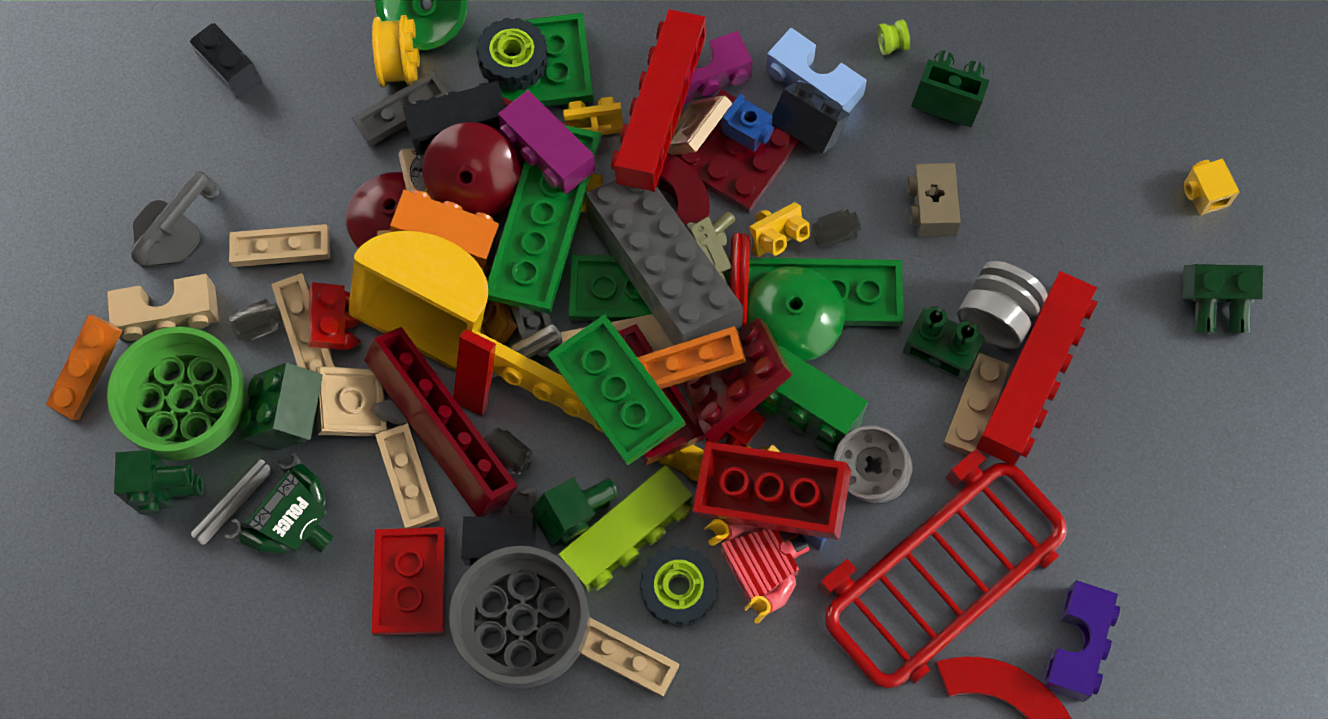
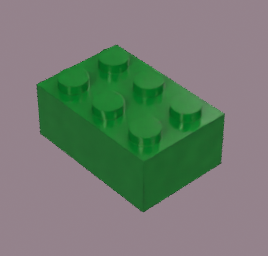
M780 346L779 349L793 375L758 406L770 415H775L776 413L787 420L786 424L795 432L800 434L805 432L815 438V443L823 450L836 452L838 444L847 433L859 428L862 424L868 401Z

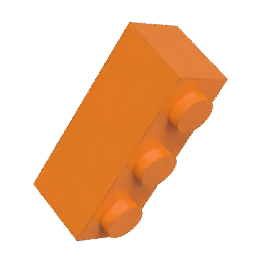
M403 190L390 224V232L417 231L439 236L461 247L484 269L497 235L499 223L494 222V219L487 214L477 212L474 215L463 211L462 207L456 203L449 201L441 203L432 200L425 192Z

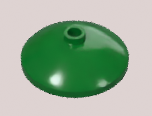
M375 0L376 13L381 21L400 20L401 15H406L408 19H414L416 37L412 38L413 48H418V50H432L450 42L461 30L468 11V0H431L432 5L429 9L423 7L424 0Z
M783 267L767 273L751 288L748 294L746 325L751 324L759 317L768 326L778 347L782 346L807 362L824 355L838 341L845 322V308L842 297L835 285L822 274L804 267ZM798 302L802 307L799 310H794L790 307V304Z

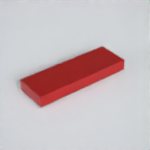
M465 329L459 337L453 397L459 405L482 416L488 409L496 344Z

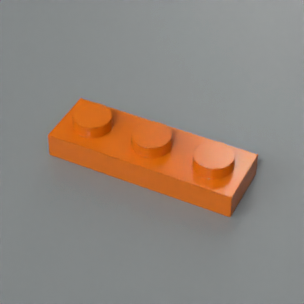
M88 315L45 405L71 420H80L123 330L96 315Z
M735 326L637 357L660 389L746 362Z

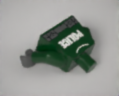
M289 452L294 460L291 465L284 466L280 461L278 462V465L284 472L283 477L244 524L237 519L230 521L238 526L237 532L233 535L224 532V537L234 543H241L259 553L283 555L290 549L296 551L304 541L321 553L334 536L318 524L327 513L324 508L326 497L319 478L302 464L295 452Z

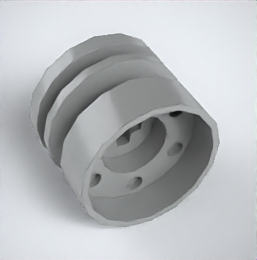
M1002 261L987 262L975 280L974 290L968 292L957 312L958 319L961 323L970 321V326L976 324L979 334L985 336L983 341L1006 349L1018 348L1031 327L1030 320L1036 318L1048 297L1046 289L1034 276L1015 265Z
M875 425L862 426L847 433L838 444L834 460L847 462L851 469L848 491L859 500L872 504L887 503L899 497L909 485L913 472L911 456L901 439L889 429ZM872 459L876 462L883 460V463L880 465L883 471L878 475L873 471L868 474L871 468L868 463Z

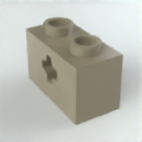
M955 163L916 164L913 176H908L907 189L908 195L914 196V206L910 207L911 226L916 225L917 237L956 236L961 219Z

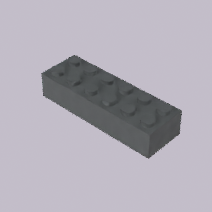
M614 180L585 193L587 218L673 345L735 326L737 332L742 329V304L658 187H656L655 192L620 185Z

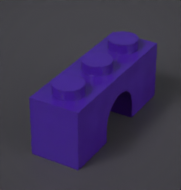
M1078 580L1068 588L1060 621L1077 627L1083 636L1084 643L1080 652H1069L1057 648L1051 653L1043 681L1044 686L1050 691L1082 702L1092 697V694H1098L1103 674L1098 673L1101 659H1107L1112 640L1107 639L1110 626L1114 627L1120 613V606L1116 605L1117 593Z

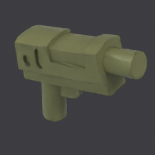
M729 211L725 212L713 223H711L708 216L698 223L689 222L686 225L688 231L726 283L727 281L723 273L729 271L732 266L723 249L727 244V237L724 231L736 221L733 214Z

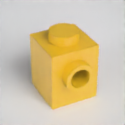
M1223 158L1213 162L1203 160L1192 166L1189 175L1184 181L1186 196L1189 200H1193L1199 215L1230 206L1240 192Z

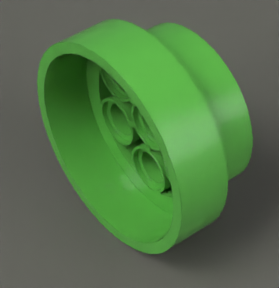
M169 327L143 336L121 355L109 379L107 400L109 412L115 425L140 450H152L160 459L187 460L209 453L220 446L234 432L240 423L246 407L247 384L239 363L219 339L196 328ZM180 370L179 375L175 379L168 381V377L172 372ZM213 371V375L208 380L201 381L204 373ZM160 397L156 406L148 408V404L152 399ZM193 398V402L189 407L181 409V405L186 399ZM227 398V402L222 408L214 409L217 401ZM173 425L172 431L167 436L161 437L163 429ZM207 426V429L203 434L199 435L198 437H194V434L199 427Z

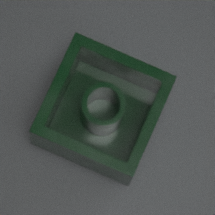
M287 362L255 374L248 385L247 392L250 398L248 408L241 419V427L243 428L241 440L275 450L309 441L311 439L323 374Z

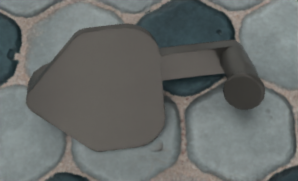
M201 171L194 173L169 204L162 200L152 201L134 219V246L131 257L135 263L141 266L181 263L197 247L200 241L199 229L182 214L199 194L207 199L218 195L219 187L208 175Z

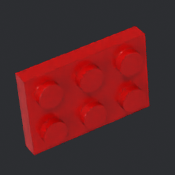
M445 527L375 529L371 631L374 636L445 633Z

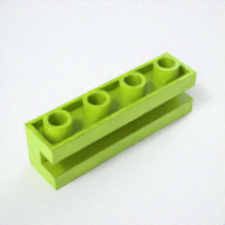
M664 465L560 552L559 557L575 572L587 593L593 588L600 590L613 578L611 573L621 565L624 568L629 566L640 555L639 549L647 543L653 545L660 540L666 533L664 528L675 520L679 523L692 511L690 506L693 505V494Z

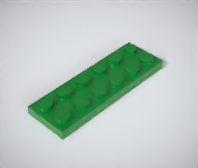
M564 125L594 154L596 161L602 141L601 133ZM525 161L487 282V300L551 314L591 175L565 195L558 186L553 188L546 182L542 175L543 171L536 164L531 166Z

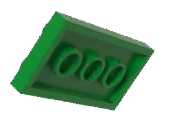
M605 314L548 353L554 365L627 466L686 425L684 419Z

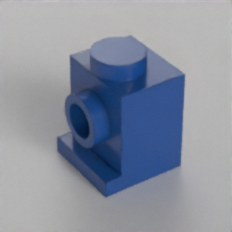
M739 94L722 117V133L755 152L761 142L763 144L767 143L774 131L772 126L773 115L745 100L744 95Z

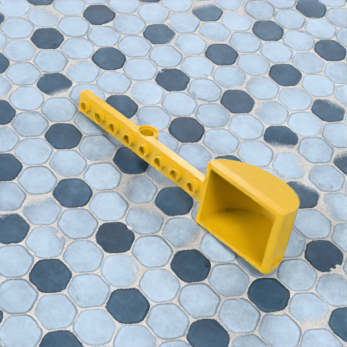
M396 231L376 236L368 240L356 251L353 261L349 314L352 317L384 334L402 326L422 354L456 371L459 337L465 329L470 330L496 344L493 373L501 376L511 385H518L530 391L539 400L548 401L562 408L566 414L583 419L592 424L595 429L604 433L562 375L480 333L488 298V284L479 264L461 247L444 238L424 232ZM692 444L657 460V462L663 465H670L683 472L689 479L698 482L704 450Z

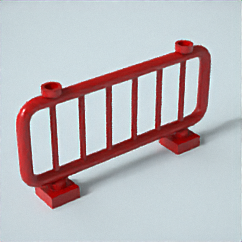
M976 448L951 469L945 477L954 488L962 481L967 486L855 582L850 578L857 569L847 558L820 581L817 587L825 597H828L833 591L838 595L827 607L825 614V623L829 633L875 685L886 689L896 688L905 683L909 678L915 684L931 670L926 663L1035 567L1040 565L1045 569L1059 557L1055 550L1065 540L1067 532L1066 521L1061 512L1017 466L1002 462L995 463L982 471L979 466L986 457ZM1000 476L1009 477L1051 522L1053 531L1041 544L1033 538L987 487ZM981 491L1034 548L1015 567L962 509ZM956 513L1009 571L990 589L986 587L936 531ZM930 535L983 593L965 611H962L910 553ZM905 557L958 616L938 634L933 631L885 576L888 571ZM878 580L885 585L932 639L912 657L905 652L858 598ZM852 602L905 661L892 674L881 672L841 626L839 616Z

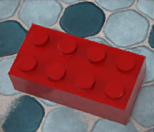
M706 441L693 512L704 519H721L729 523L840 540L851 469L847 462Z

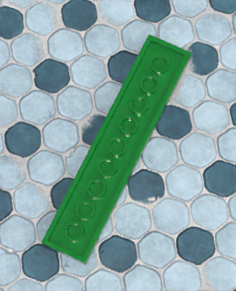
M572 255L569 303L570 321H595L605 314L610 322L652 314L613 255ZM749 258L748 294L754 284L771 271L783 267H804L822 274L835 285L844 303V325H903L902 260ZM730 270L727 271V272H725V273H723V275H724V277H725V279H726V281H727L728 286H729ZM798 302L790 304V307L794 310H799L802 307Z

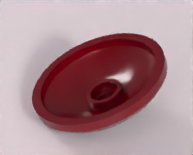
M462 122L447 127L431 141L424 155L422 173L425 187L432 200L441 203L445 201L453 202L461 206L463 211L474 215L479 212L493 217L502 212L514 199L521 176V165L512 143L497 129L483 123ZM462 172H470L472 181L464 180Z
M388 172L377 175L363 183L351 197L346 211V227L351 240L358 249L368 240L376 237L377 231L390 230V224L403 190H406L403 172ZM388 205H396L394 209L386 210V207Z

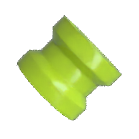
M897 20L895 24L889 26L886 23L878 24L877 37L883 55H889L893 50L899 49L901 52L910 49V36L905 20Z

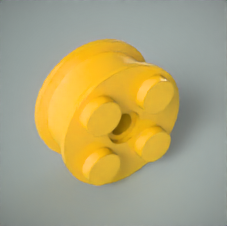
M401 15L400 20L381 21L380 17H374L373 57L380 87H386L387 82L406 81L408 86H412V83L417 81V67H420V56L418 48H413L412 38L416 37L414 19H408L406 15Z

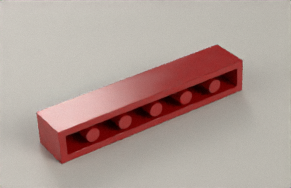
M668 9L665 21L659 22L656 33L657 44L656 46H651L648 53L647 72L642 71L639 79L640 93L638 98L633 97L631 101L629 124L624 123L620 135V142L622 143L620 150H615L612 156L611 170H615L617 184L655 192L706 39V16Z
M1059 271L976 447L978 450L1012 466H1015L1020 456L1027 458L1035 442V439L1030 437V434L1034 427L1037 429L1041 428L1048 413L1047 410L1043 409L1046 399L1053 401L1061 383L1055 379L1059 372L1065 374L1073 358V355L1068 353L1071 344L1076 347L1078 346L1086 329L1081 327L1080 324L1083 318L1090 319L1098 303L1092 300L1097 289L1096 286Z

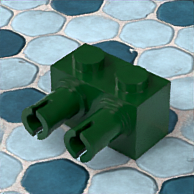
M939 51L935 54L934 61L928 59L911 107L972 128L989 83L988 79L982 78L985 72L984 65L979 62L977 70L974 71L976 61H969L966 63L964 71L952 67L955 62V57L952 53L949 52L946 61H944L943 58L946 51Z
M1184 265L1183 299H1192V302H1196L1194 332H1217V302H1220V299H1226V302L1229 303L1228 333H1251L1250 306L1251 303H1254V300L1263 299L1264 265Z
M932 306L928 309L923 308L906 340L902 353L963 382L985 336L979 334L976 324L970 326V321L957 324L949 320L943 308L941 312L938 311V306Z
M152 450L115 452L114 494L139 514L153 515L159 513V509H170L172 497L202 496L203 494L202 476L200 474L193 475V469L190 464L169 467Z
M575 477L544 492L530 511L549 545L552 546L560 541L564 546L581 536L580 533L589 528L587 522L597 511L610 506V500L618 497V490L610 478H605L602 482L583 491Z

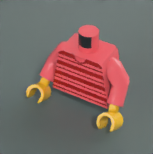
M715 519L704 527V530L710 529L716 534V536L708 540L710 545L714 546L722 540L725 541L721 543V553L748 601L744 610L747 611L749 608L755 609L759 614L753 620L754 623H760L767 614L783 607L787 603L796 587L795 577L799 571L794 559L810 551L807 541L802 534H796L783 541L778 530L725 523L721 519Z

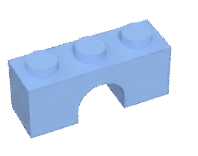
M790 28L767 53L766 69L775 80L784 81L789 86L796 81L809 84L815 89L817 94L825 99L837 101L841 104L842 109L849 113L864 96L867 80L842 62L834 71L828 74H818L812 71L809 66L814 61L816 44L793 28Z

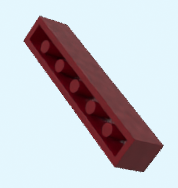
M402 326L375 337L364 361L476 517H485L505 506L518 487L517 483Z

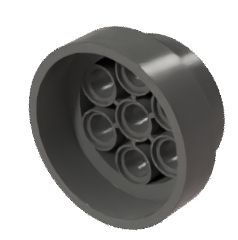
M511 546L485 555L464 573L452 596L449 622L453 641L459 653L476 673L494 684L508 688L523 689L546 684L561 676L573 665L582 652L588 637L590 611L584 588L579 578L562 559L540 548ZM522 580L534 582L532 592L527 595L517 594L516 586ZM500 597L503 600V604L497 612L490 613L485 611V603L488 599ZM558 597L564 600V607L560 612L549 613L545 610L546 603L551 598ZM524 614L530 615L533 618V623L529 629L525 631L515 629L514 623L519 616ZM490 632H498L501 634L499 645L491 649L485 648L483 646L484 637ZM553 632L560 633L563 636V642L558 648L548 649L544 646V640L547 635ZM520 650L531 652V660L524 667L513 665V657Z

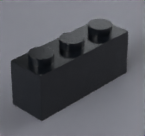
M496 81L481 83L474 88L459 92H448L441 97L430 100H418L411 105L404 106L403 110L416 154L419 156L425 154L431 141L441 131L454 124L478 122L489 125L499 131L498 113L506 108L499 83Z

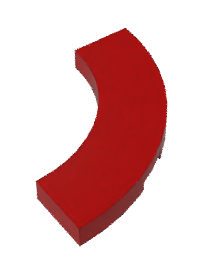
M970 656L948 658L935 663L948 698L965 694L994 697L1013 706L1025 719H1072L1060 700L1042 682L1009 663L991 658Z

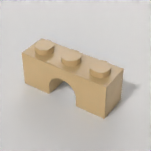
M207 274L173 279V297L168 303L159 307L151 306L150 296L140 285L107 291L109 323L123 330L119 338L127 341L139 340L143 335L163 328L179 326L196 329L205 328L211 323L219 322L215 285Z

